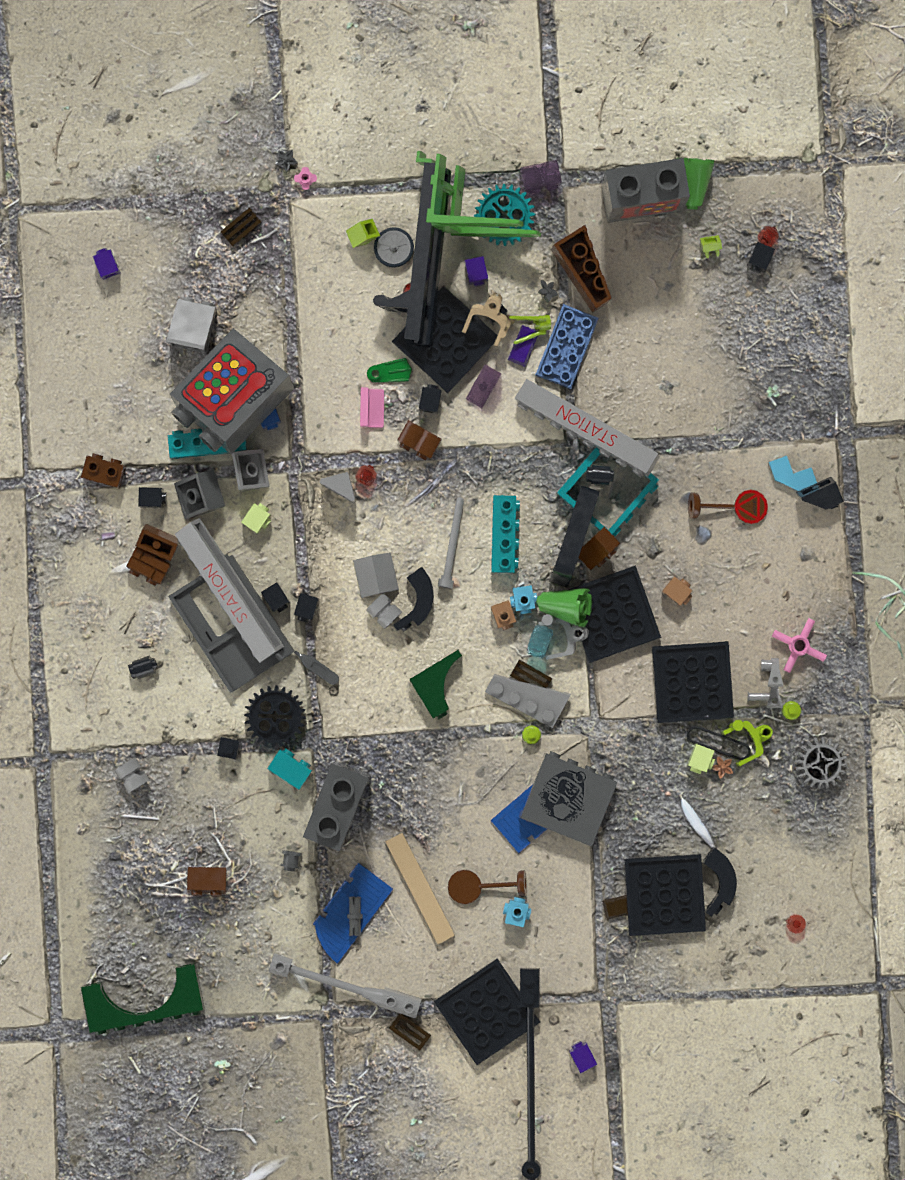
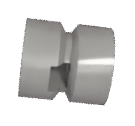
M382 593L366 611L373 618L377 617V622L386 629L402 611L396 605H391V600Z
M136 757L114 770L119 779L124 780L123 785L128 793L149 781L146 773L140 771L141 765Z

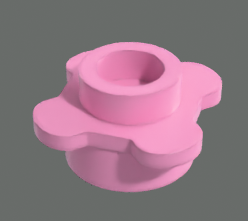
M303 167L302 171L294 176V180L297 183L299 182L302 189L308 190L312 183L317 181V176L312 174L308 167Z

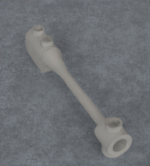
M274 953L269 968L270 973L287 978L290 972L362 995V997L379 1005L381 1008L413 1018L417 1016L422 998L387 987L384 989L363 988L291 965L293 959Z

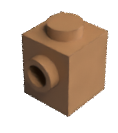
M674 576L662 590V593L681 606L682 604L686 605L692 598L690 593L693 590L690 589L691 584L683 578L679 580Z
M509 600L491 606L498 628L502 627L504 631L514 627L513 623L516 622Z

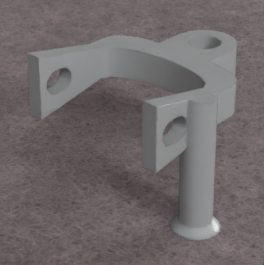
M549 614L544 615L542 621L538 622L539 626H549L552 623L560 622L564 626L568 640L565 652L545 656L546 660L574 654L576 642L583 641L588 637V629L585 626L572 627L571 623ZM578 630L583 632L581 636L578 635Z
M771 658V660L761 659V672L771 671L768 681V687H771L770 693L748 692L747 702L768 701L767 708H782L783 705L778 687H783L779 670V658Z

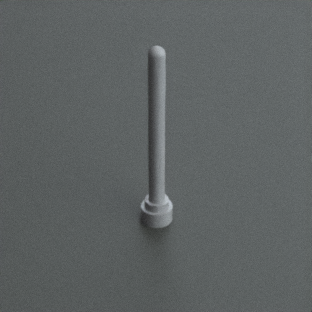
M462 497L456 499L444 574L441 575V579L439 578L438 587L453 589L454 581H452L451 573L464 503Z

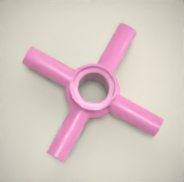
M808 618L801 634L793 638L774 630L772 637L788 644L791 655L783 669L784 671L791 672L798 656L808 654L823 662L826 659L827 655L810 647L807 639L815 623L814 620ZM797 640H801L804 643L802 651H797L794 647Z

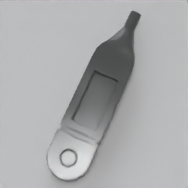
M297 651L294 652V654L299 656L303 665L331 685L338 683L339 676L310 655L300 654Z

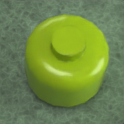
M788 701L783 704L781 712L786 719L795 720L801 714V707L795 701Z
M529 725L524 728L522 738L528 744H536L541 738V732L538 727Z

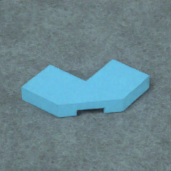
M787 456L768 462L774 480L796 491L817 483L812 467L793 474Z

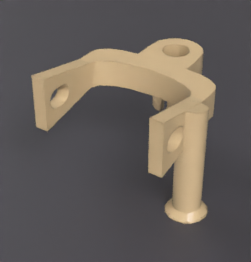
M493 293L487 299L485 306L478 304L472 306L462 332L466 333L473 315L478 314L489 317L501 326L494 344L498 346L501 338L507 335L510 326L514 324L515 320L509 319L511 315L505 316L499 312L502 305V296L500 294L496 296L497 293Z

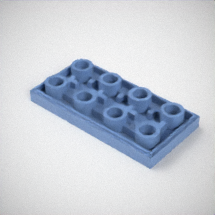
M563 304L535 376L571 389L599 318Z

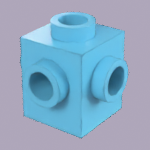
M532 585L512 588L513 596L510 597L511 608L520 611V614L532 613L531 609H535L537 593H533ZM522 597L527 598L526 604L521 603L520 599Z
M514 897V900L510 899L509 903H505L503 914L506 915V924L524 927L525 920H529L531 908H528L529 904L525 903L526 899ZM520 909L521 911L519 914H515L514 910Z

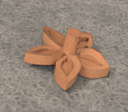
M717 756L716 761L718 765L712 766V770L718 771L719 779L725 773L733 774L732 769L728 767L732 759L723 761L722 758Z

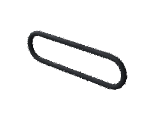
M693 726L687 731V739L693 744L701 745L737 760H743L750 756V747L741 741L699 726ZM699 729L741 744L748 749V754L745 757H737L693 741L689 736L690 731Z

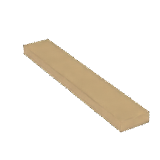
M403 833L385 841L437 944L455 936Z

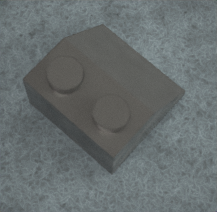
M214 470L197 473L174 483L185 520L225 507Z

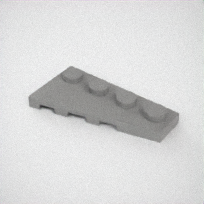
M494 674L485 690L486 693L551 728L555 725L571 695L570 693L524 683Z

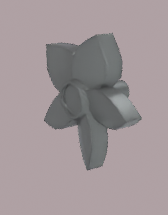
M278 150L280 159L275 162V165H283L284 170L287 172L290 165L298 164L296 159L292 158L293 150H289L286 154Z
M541 280L542 289L538 293L544 295V299L548 303L552 297L558 294L553 289L554 282L547 284L544 280Z

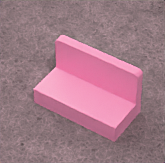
M361 387L360 427H384L383 389Z

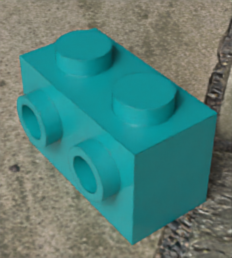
M287 748L284 751L280 749L267 769L300 790L313 771L310 769L311 764L303 759L298 761L294 758L295 754Z

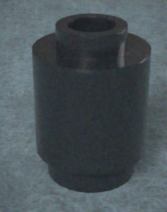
M592 465V467H587L586 482H591L593 485L609 486L610 482L614 481V470H611V466Z
M149 655L132 661L128 668L133 679H141L155 674V669H158L155 658L151 659Z

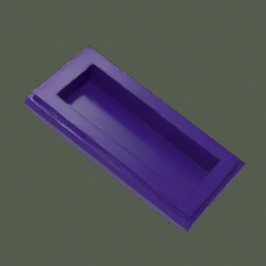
M522 325L516 340L538 331ZM537 337L516 345L514 344L508 360L525 367Z

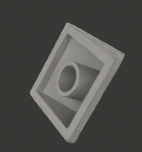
M263 449L232 453L240 492L270 487Z
M348 472L320 480L319 483L322 486L355 503L356 498Z
M391 552L353 560L361 598L399 590Z

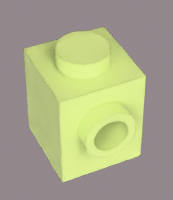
M254 503L241 523L259 534L261 529H266L271 522V519H269L271 515L268 513L270 509L261 503L258 506Z
M695 744L687 764L691 766L690 771L701 774L702 771L707 772L708 769L711 770L715 761L712 758L714 750Z

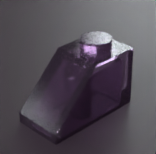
M485 364L466 400L482 409L502 374Z

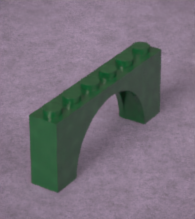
M196 963L175 968L176 982L170 998L162 1006L148 1012H131L117 1006L106 994L102 982L83 985L81 992L89 1033L95 1032V1035L107 1033L106 1030L114 1028V1031L126 1029L125 1026L133 1025L134 1028L144 1026V1022L152 1021V1024L163 1022V1018L167 1017L175 1020L182 1018V1014L189 1013L190 1016L201 1014L205 1006Z

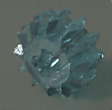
M535 626L528 643V654L536 658H544L549 649L553 631L546 626Z

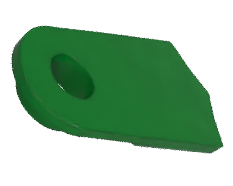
M402 358L369 367L367 377L374 383L408 382L412 368L407 359ZM374 370L379 372L378 377L372 376Z

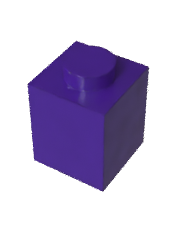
M107 248L98 250L96 255L93 256L100 277L103 280L121 273L111 249L107 250Z
M484 256L465 260L469 285L474 284V287L485 285V282L488 281Z
M579 1041L571 1046L572 1049L569 1052L580 1073L597 1065L587 1042L582 1043V1041Z

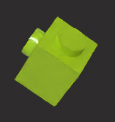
M373 218L360 221L346 230L353 248L366 245L380 236Z

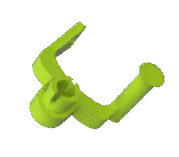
M735 720L729 724L728 729L721 731L722 735H726L734 730L741 731L744 728L753 740L755 753L737 762V766H742L763 754L762 742L771 738L773 734L770 726L760 725L754 728L749 721ZM764 729L767 730L766 736L762 734Z

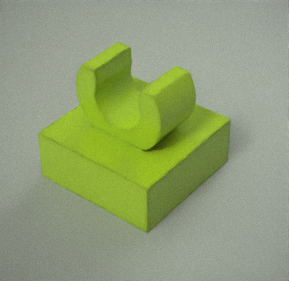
M719 235L700 238V245L706 258H709L710 251H715L717 257L720 255L719 250L722 249V242Z

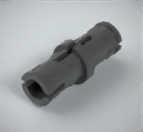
M360 896L349 897V914H347V918H349V936H361V918H363V914H361Z

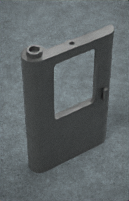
M226 554L224 556L284 645L282 649L259 663L252 655V651L247 643L242 640L241 634L236 627L221 636H216L190 596L191 591L206 582L201 576L168 597L225 686L232 693L294 653L295 650L234 556Z

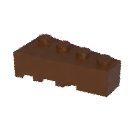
M583 225L555 243L551 251L593 313L608 304L612 298L604 275H602L598 258H596L593 250V244L588 236V230L586 225Z

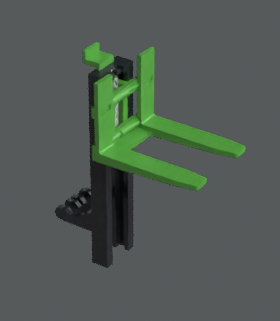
M417 151L416 162L424 166L410 290L394 298L376 295L373 298V303L375 306L390 312L407 313L404 339L414 340V343L419 345H432L444 233L463 237H541V233L537 230L492 228L523 226V222L520 220L460 216L466 169L456 165L454 186L450 184L451 170L446 168L447 157L437 154L435 161L426 158V154L422 151ZM450 195L452 196L450 215H447L448 198Z

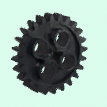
M275 685L274 690L267 686V692L261 688V695L254 693L256 699H249L252 705L245 706L249 713L244 714V716L249 717V720L245 721L244 724H250L251 727L247 731H254L251 737L258 736V743L265 740V746L271 742L274 748L276 742H278L280 747H283L284 740L287 744H290V737L296 740L295 733H302L298 728L299 726L305 727L301 720L306 719V717L302 716L301 713L306 711V709H300L299 706L303 704V701H296L299 695L291 696L293 690L286 693V687L279 691L278 685ZM263 701H269L271 704V709L268 712L261 709ZM282 702L290 704L289 712L284 713L280 710ZM274 711H277L278 715H291L292 719L278 718L274 722L273 718L258 717V714H273ZM263 720H267L270 723V728L267 731H263L260 728V723ZM282 721L289 723V730L286 732H282L279 729V724Z

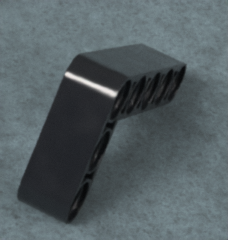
M581 485L549 582L568 587L600 491Z

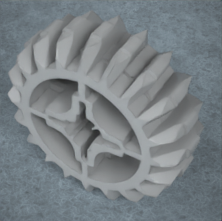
M821 737L820 743L817 738H813V745L810 741H807L808 748L805 746L800 747L804 751L803 754L797 752V755L802 758L801 760H795V763H801V766L796 767V771H803L798 776L799 778L806 776L803 781L805 784L811 780L810 787L813 788L817 783V788L821 789L822 783H824L825 788L828 789V782L835 786V778L839 781L842 780L838 774H846V771L841 770V767L848 766V764L842 763V760L847 759V756L840 757L844 749L837 751L836 749L839 747V744L835 743L831 746L832 739H829L827 744H825L824 737ZM820 747L829 749L835 757H824ZM815 749V759L806 764L809 753ZM820 758H822L823 761H830L826 762V764H823L822 769H820L821 766L814 765L820 762ZM836 763L834 772L828 777V767ZM808 769H818L822 779L812 777Z

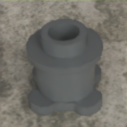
M282 850L284 858L283 864L281 863L280 866H284L283 870L295 872V868L299 869L298 861L302 853Z

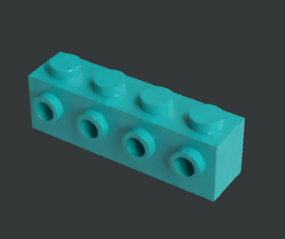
M201 428L191 429V433H183V430L172 431V435H167L170 459L230 453L222 446L216 452L206 446L199 438V435L203 432ZM245 440L234 452L247 451V441Z
M493 495L491 573H514L515 569H518L519 558H515V550H519V539L515 538V531H519V519H516V512H520V500H516V496Z

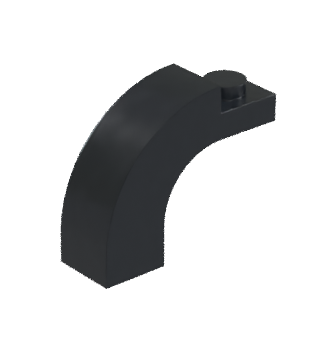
M420 567L406 577L416 591L417 601L414 609L393 625L397 631H406L412 626L410 622L413 620L419 626L431 611L434 591L432 582L423 567Z
M712 847L702 861L716 873L719 880L718 891L705 909V913L711 917L714 914L717 916L722 910V902L730 906L737 888L736 873L731 862L722 852Z

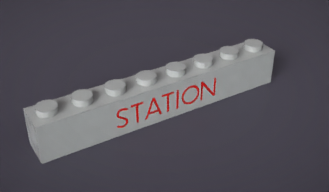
M528 379L525 380L515 397L518 403L517 406L525 411L530 409L535 412L533 415L540 420L545 418L551 421L550 425L558 430L563 428L570 437L574 439L579 437L584 440L582 443L589 448L594 446L600 449L599 453L607 458L610 456L616 459L615 462L623 467L628 465L633 468L632 472L642 477V475L648 477L660 458L657 452Z
M201 519L190 522L175 533L179 544L183 546L189 559L199 570L200 576L204 578L210 591L216 596L221 608L226 611L231 623L237 628L242 640L247 643L252 651V655L259 663L282 649L284 645Z

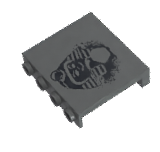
M552 751L549 754L544 753V759L519 817L592 847L617 785V782L613 780L614 776L603 773L602 776L596 774L597 769L587 765L584 769L578 766L579 762L569 758L567 761L560 759V754Z

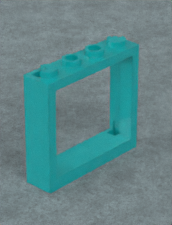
M598 448L592 451L556 493L573 509L576 501L567 492L586 472L587 467H590L599 457L600 449ZM652 473L647 477L650 480L649 484L608 530L614 537L621 531L619 526L623 521L628 523L634 516L632 511L636 507L640 509L647 501L644 497L648 492L653 494L659 487L656 484L659 479ZM592 516L590 524L600 531L604 525Z

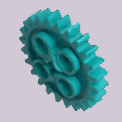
M506 184L502 185V189L495 185V191L488 188V195L482 193L485 199L477 200L481 206L475 207L479 213L474 214V217L487 218L488 212L494 210L496 218H502L503 214L493 206V203H496L502 211H508L507 216L510 219H515L514 212L520 209L523 212V217L520 219L523 222V226L510 227V229L533 230L529 224L535 223L534 220H531V217L536 216V213L531 212L535 206L529 205L532 198L525 199L527 192L520 194V187L514 191V185L512 184L509 189H507ZM507 196L509 204L503 207L500 203L501 198ZM521 237L489 238L490 243L496 239V245L498 246L501 241H503L504 246H507L508 241H510L511 245H515V239L522 242Z

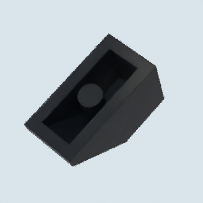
M832 477L796 492L802 501L826 510L834 509L844 502L838 485Z

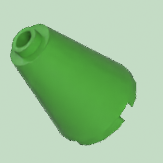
M684 158L690 194L686 203L687 209L697 210L698 206H702L715 160Z
M585 588L542 592L537 597L536 605L541 612L578 627H584L588 622L585 620L586 615L591 613L592 596L587 593L590 590Z

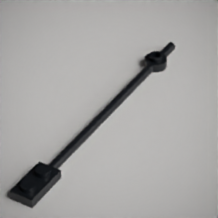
M520 968V1007H526L528 1160L522 1166V1174L528 1180H536L542 1171L541 1164L535 1160L534 1008L540 1007V968ZM528 1168H533L534 1173H529Z

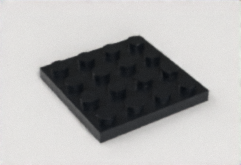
M443 285L437 295L432 345L415 344L414 340L404 339L406 326L392 340V343L448 394L495 344L498 335L476 315H473L466 333H463L462 330L470 309Z
M636 565L568 589H589L590 591L587 593L592 596L591 613L586 615L585 618L588 621L585 627L588 629L589 635L585 640L581 641L589 663L662 638ZM578 630L579 636L583 634L580 630Z
M729 641L652 646L657 723L734 718Z
M701 854L624 859L629 936L706 931Z
M498 958L434 1000V1003L476 1065H479L527 1032L526 1007H520V990ZM534 1013V1027H535L536 1025H538V1024L541 1023V1022H540V1020L538 1019V1017L536 1016V1014Z

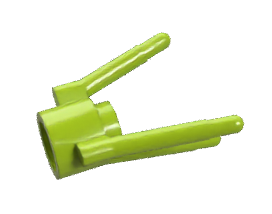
M549 315L509 316L511 320L533 321L534 329H538V332L514 341L515 345L539 335H546V330H551Z

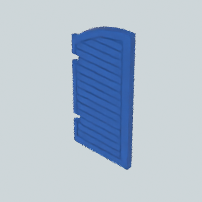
M533 784L491 819L492 823L518 853L531 844L527 839L529 836L532 835L536 839L547 830V828L519 817Z
M360 863L349 874L353 881L349 883L345 880L323 909L324 912L328 913L327 916L324 918L319 915L313 923L323 949L337 964L358 937L355 935L349 936V918H347V914H349V897H361V914H363V918H361L362 932L393 890L391 886Z

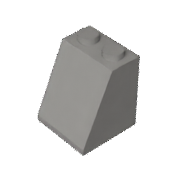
M183 297V300L178 299L166 342L173 347L207 354L217 312L216 307H213V303L202 301V304L195 303V299Z

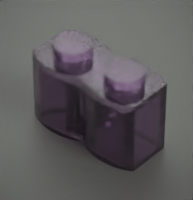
M557 160L529 165L519 169L523 190L528 192L529 195L538 194L541 189L546 188L548 191H553L562 184Z

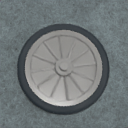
M397 227L387 228L379 233L380 236L374 242V253L378 261L392 268L405 265L411 259L414 252V243L411 236L405 230Z

